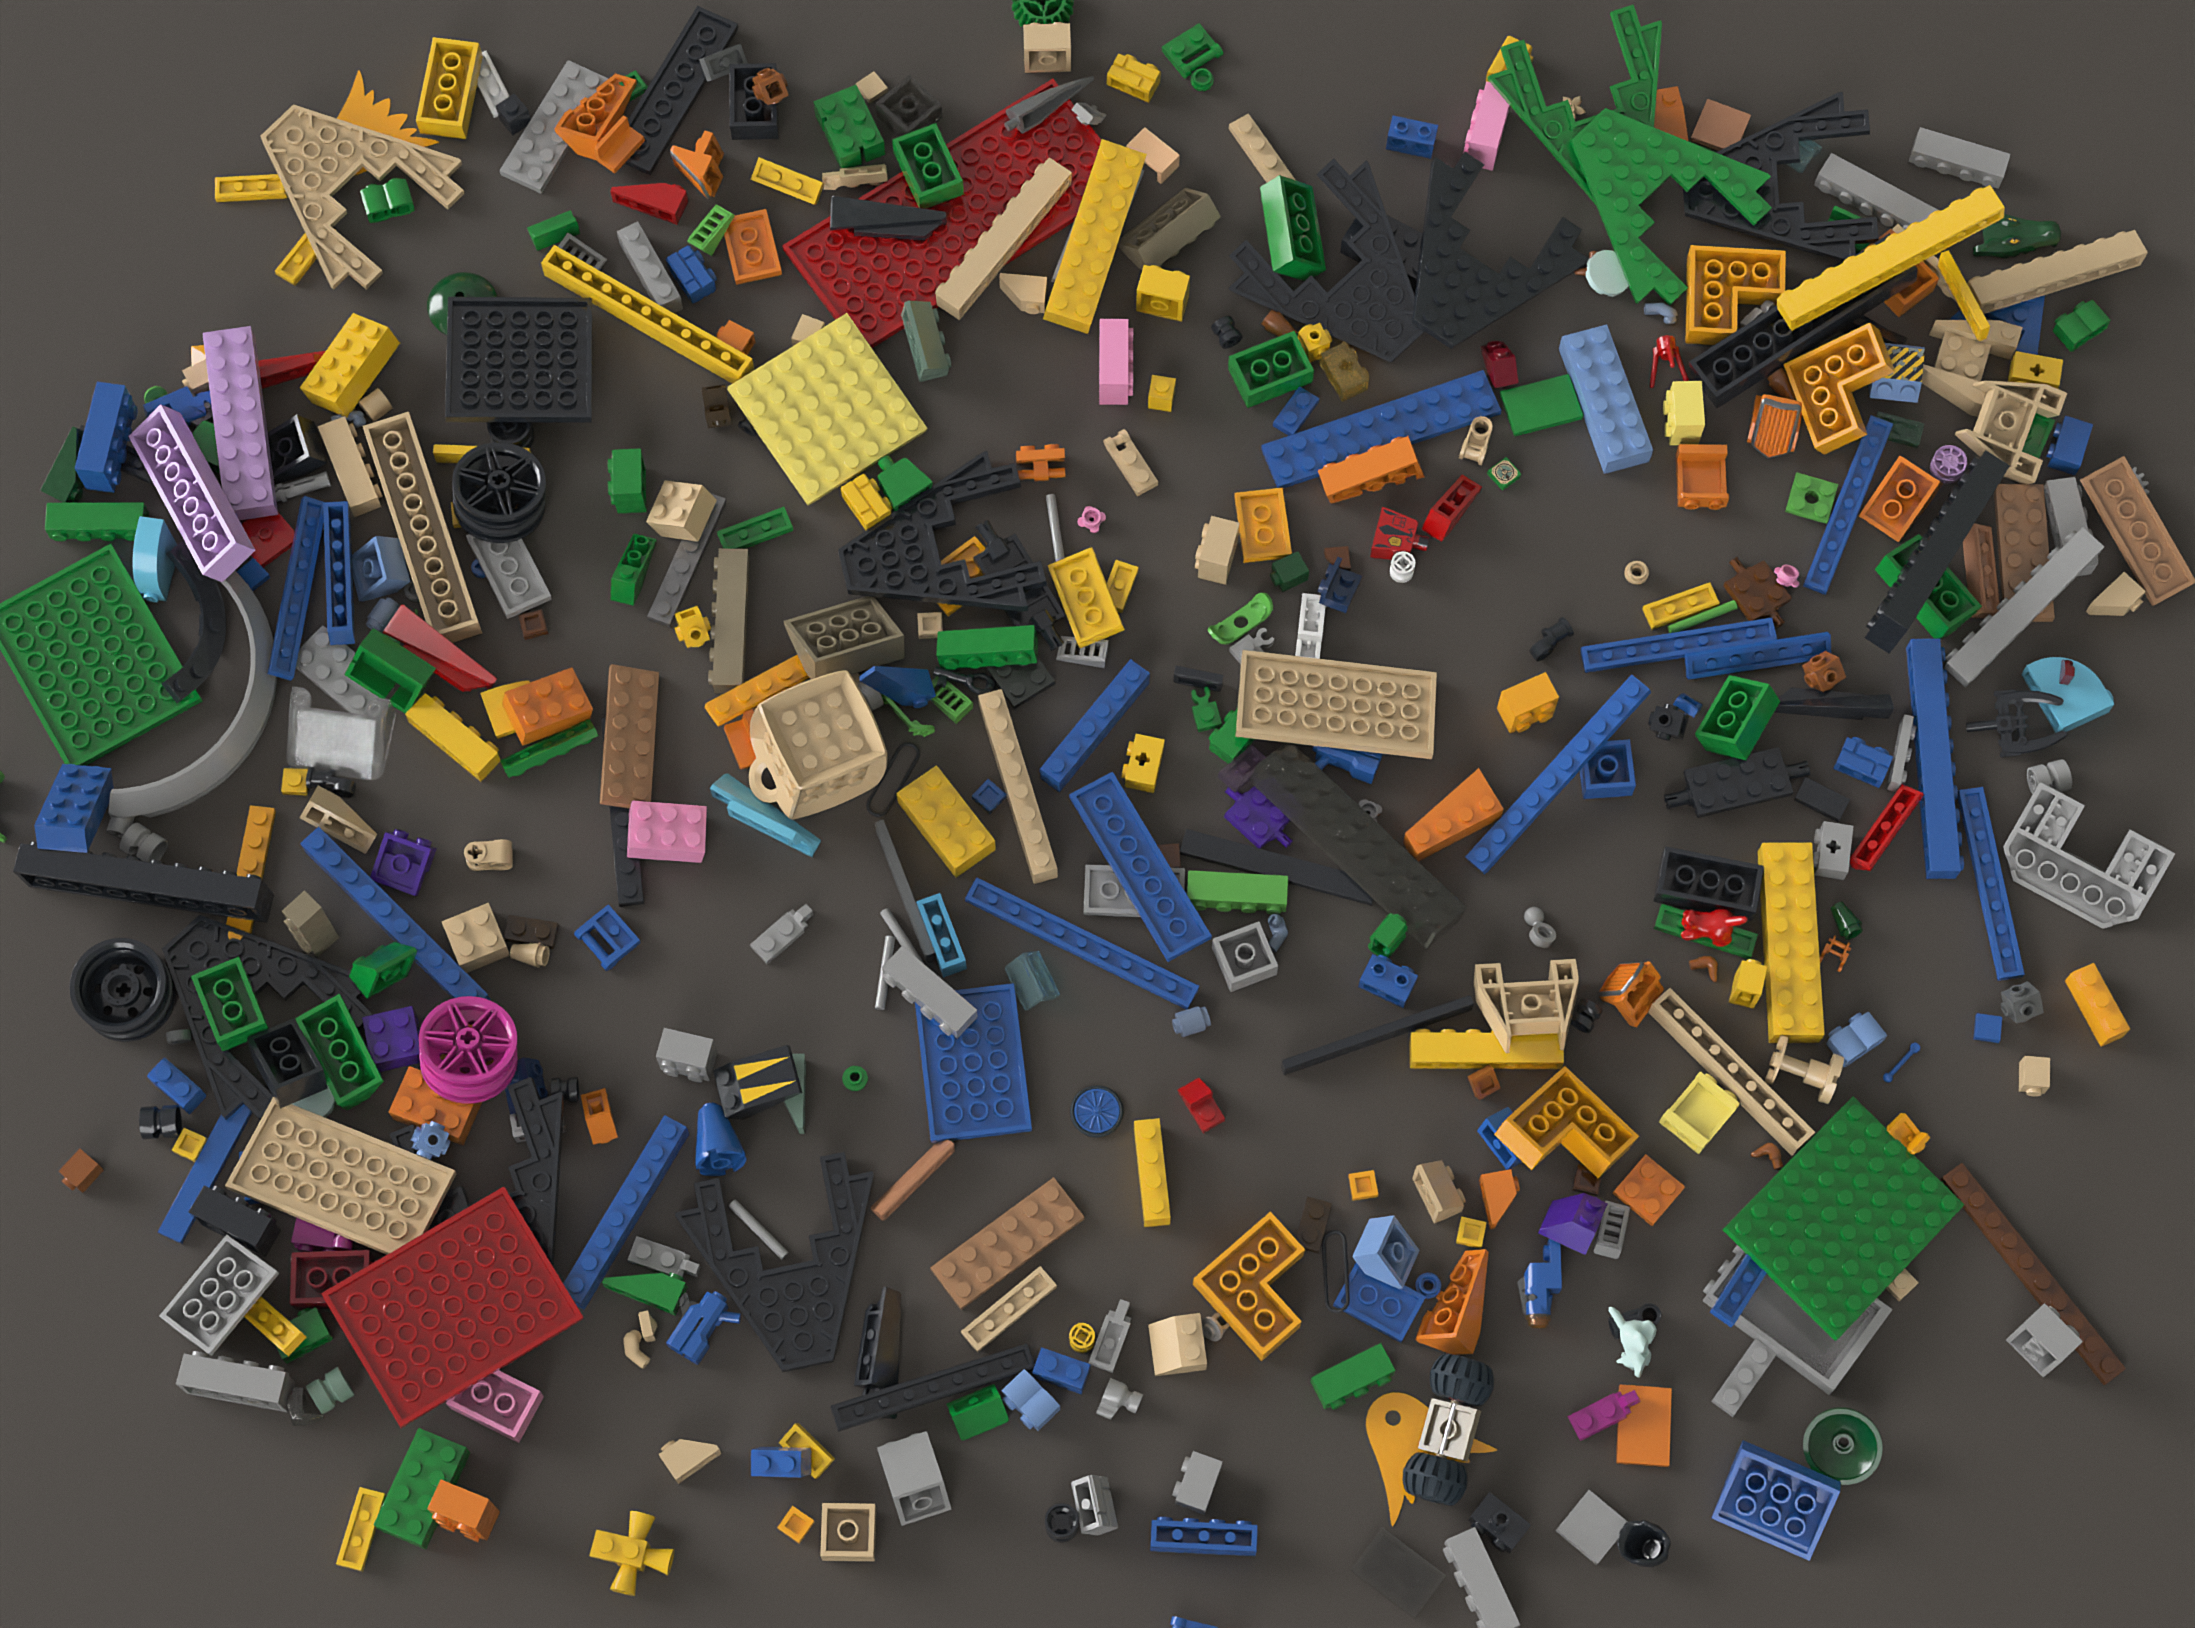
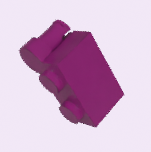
M296 1218L291 1242L298 1248L297 1251H352L353 1240Z

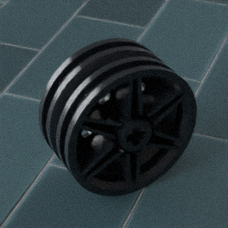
M494 442L471 449L458 461L452 479L453 510L458 523L467 533L477 539L490 543H509L528 536L539 526L545 513L546 477L541 463L532 453L514 444ZM517 504L520 505L519 508L514 509Z
M113 938L94 945L80 957L70 978V998L78 1015L97 1033L114 1041L131 1042L152 1035L168 1020L176 1001V987L169 967L150 947L134 939ZM113 965L119 966V969L110 972V968ZM138 966L144 967L143 973L137 974ZM97 985H101L100 993H95ZM151 990H154V993H153L152 996H145V995H144V994L150 992ZM132 1008H136L138 1010V1014L136 1017H131L133 1010ZM113 1009L111 1015L106 1016L104 1012Z

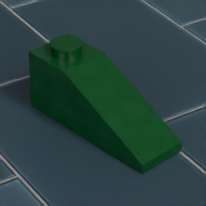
M72 426L40 491L64 503H77L82 497V489L84 487L74 469L84 431Z

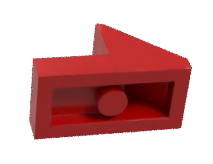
M1200 1078L1177 1090L1203 1133L1225 1121V1117L1212 1098L1213 1092Z

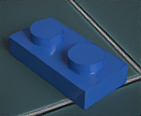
M1299 386L1274 420L1273 427L1288 436L1296 434L1319 403V398Z

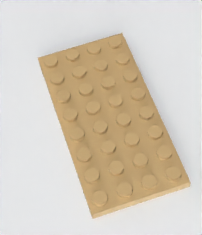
M1243 650L1241 655L1236 737L1432 759L1437 672Z
M273 1097L225 1186L228 1190L388 1255L427 1232L457 1173L451 1168L293 1104L280 1109Z

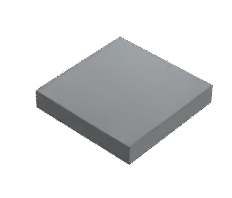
M1588 1490L1556 1529V1532L1597 1565L1617 1541L1620 1529L1623 1528L1627 1521L1593 1492Z

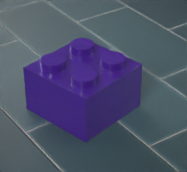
M412 1006L362 1017L368 1050L379 1072L420 1063V1028L417 1014Z

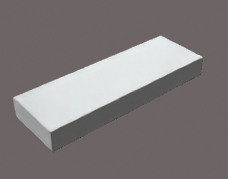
M487 51L482 52L483 59L477 85L495 118L498 116L496 105L508 98L509 94Z

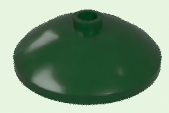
M468 272L454 273L441 279L432 288L427 300L428 315L435 328L447 335L448 297H497L496 291L489 281L480 275Z
M1838 1407L1823 1411L1809 1423L1804 1434L1803 1451L1805 1459L1812 1470L1841 1482V1485H1851L1867 1479L1877 1469L1882 1457L1883 1442L1877 1426L1869 1417L1851 1408ZM1842 1437L1847 1438L1849 1443L1841 1444L1839 1439Z

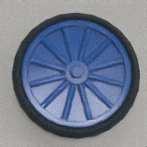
M1099 1085L1081 1090L1074 1097L1070 1108V1116L1074 1126L1081 1133L1095 1138L1113 1133L1120 1126L1124 1115L1123 1104L1119 1096L1113 1090Z

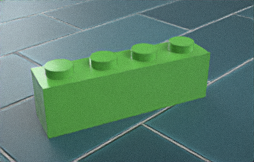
M1188 870L1187 896L1196 910L1216 908V910L1221 912H1228L1231 909H1241L1244 913H1255L1256 910L1266 911L1268 914L1286 912L1288 876Z

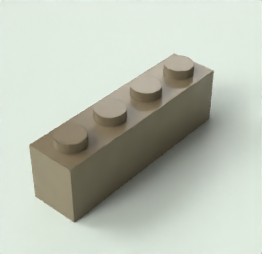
M305 890L282 910L286 917V920L283 922L288 926V930L294 935V939L307 955L312 952L318 958L340 938L322 907Z

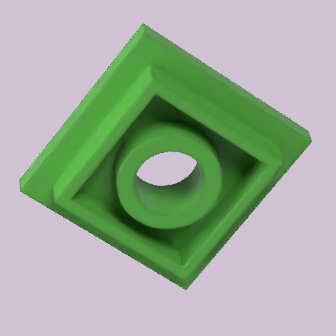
M1796 472L1785 512L1827 524L1838 484ZM1808 495L1814 496L1817 503L1810 504L1805 500V497Z

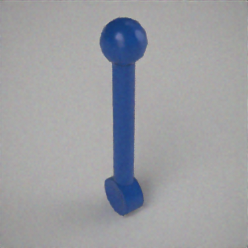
M1912 1043L1906 1055L1889 1073L1883 1075V1080L1887 1083L1891 1082L1893 1075L1912 1054L1919 1052L1920 1045Z

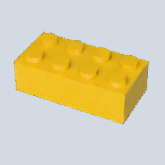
M433 37L416 116V123L420 134L466 139L483 59L479 43Z
M353 313L300 386V389L312 404L348 418V415L358 404L400 342L389 327Z
M937 765L897 792L898 804L955 878L996 850L994 838Z

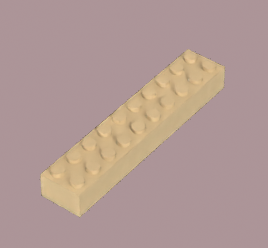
M405 412L363 426L426 623L452 643L481 634L482 630L410 413Z

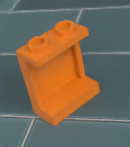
M1679 444L1676 452L1678 507H1685L1690 510L1697 509L1698 507H1709V509L1718 510L1727 506L1729 500L1725 463L1728 454L1727 445Z

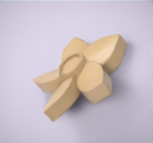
M1581 96L1575 97L1573 100L1569 97H1563V101H1569L1574 119H1576V114L1582 115L1586 113L1579 106L1581 104Z

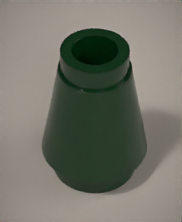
M1838 902L1830 908L1840 936L1850 940L1862 933V922L1844 902Z

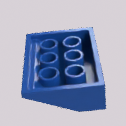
M1742 1440L1714 1509L1712 1519L1810 1561L1839 1496L1841 1482Z

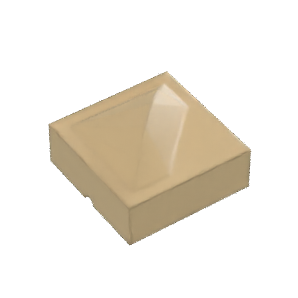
M649 1311L639 1312L638 1315L644 1340L646 1342L656 1341L654 1333L657 1328V1322L652 1318Z

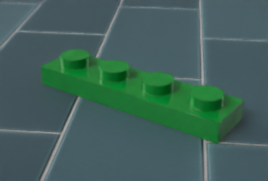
M587 719L500 760L508 778L519 776L527 769L543 765L548 759L557 755H564L580 744L590 743L598 734L590 719Z
M1661 904L1654 929L1682 938L1681 932L1686 930L1681 924L1684 911ZM1733 927L1732 941L1723 947L1713 945L1712 940L1708 937L1689 941L1750 959L1758 934Z

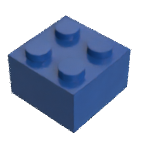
M1630 739L1607 741L1580 770L1583 799L1632 796L1636 783Z

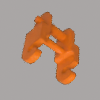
M1834 935L1833 939L1829 938L1828 940L1831 943L1825 945L1820 956V963L1824 955L1830 952L1840 957L1841 963L1837 971L1841 972L1849 955L1846 952L1851 950L1849 947L1850 942L1846 945L1835 940L1836 936ZM1834 944L1844 949L1843 953L1841 954L1831 949L1832 945Z

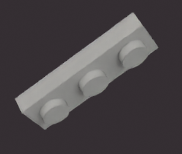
M1904 714L1899 723L1886 790L1896 792L1900 785L1905 784L1907 771L1904 770L1905 762H1909L1912 748H1908L1909 740L1914 739L1916 726L1912 725L1914 716Z
M1755 1338L1711 1402L1733 1417L1777 1353Z

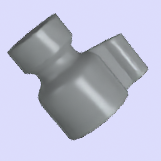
M1110 1378L1096 1414L1111 1420L1121 1406H1125L1128 1411L1136 1414L1143 1394L1136 1391L1130 1392L1126 1384Z

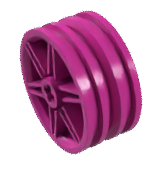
M473 996L453 998L434 1008L423 1021L419 1032L420 1068L424 1080L439 1096L457 1103L483 1102L501 1093L512 1081L518 1061L517 1031L510 1015L498 1004L488 999ZM441 1055H447L444 1060L440 1059ZM494 1060L492 1064L486 1065L487 1061Z

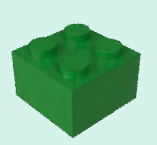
M612 450V459H608V472L611 476V481H608V494L611 495V505L616 506L617 513L647 512L646 466L642 450Z

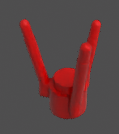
M1670 335L1659 337L1656 340L1657 347L1653 348L1650 388H1654L1659 356H1661L1662 360H1669L1671 368L1675 367V357L1683 381H1689L1680 356L1679 347L1676 346L1675 337Z

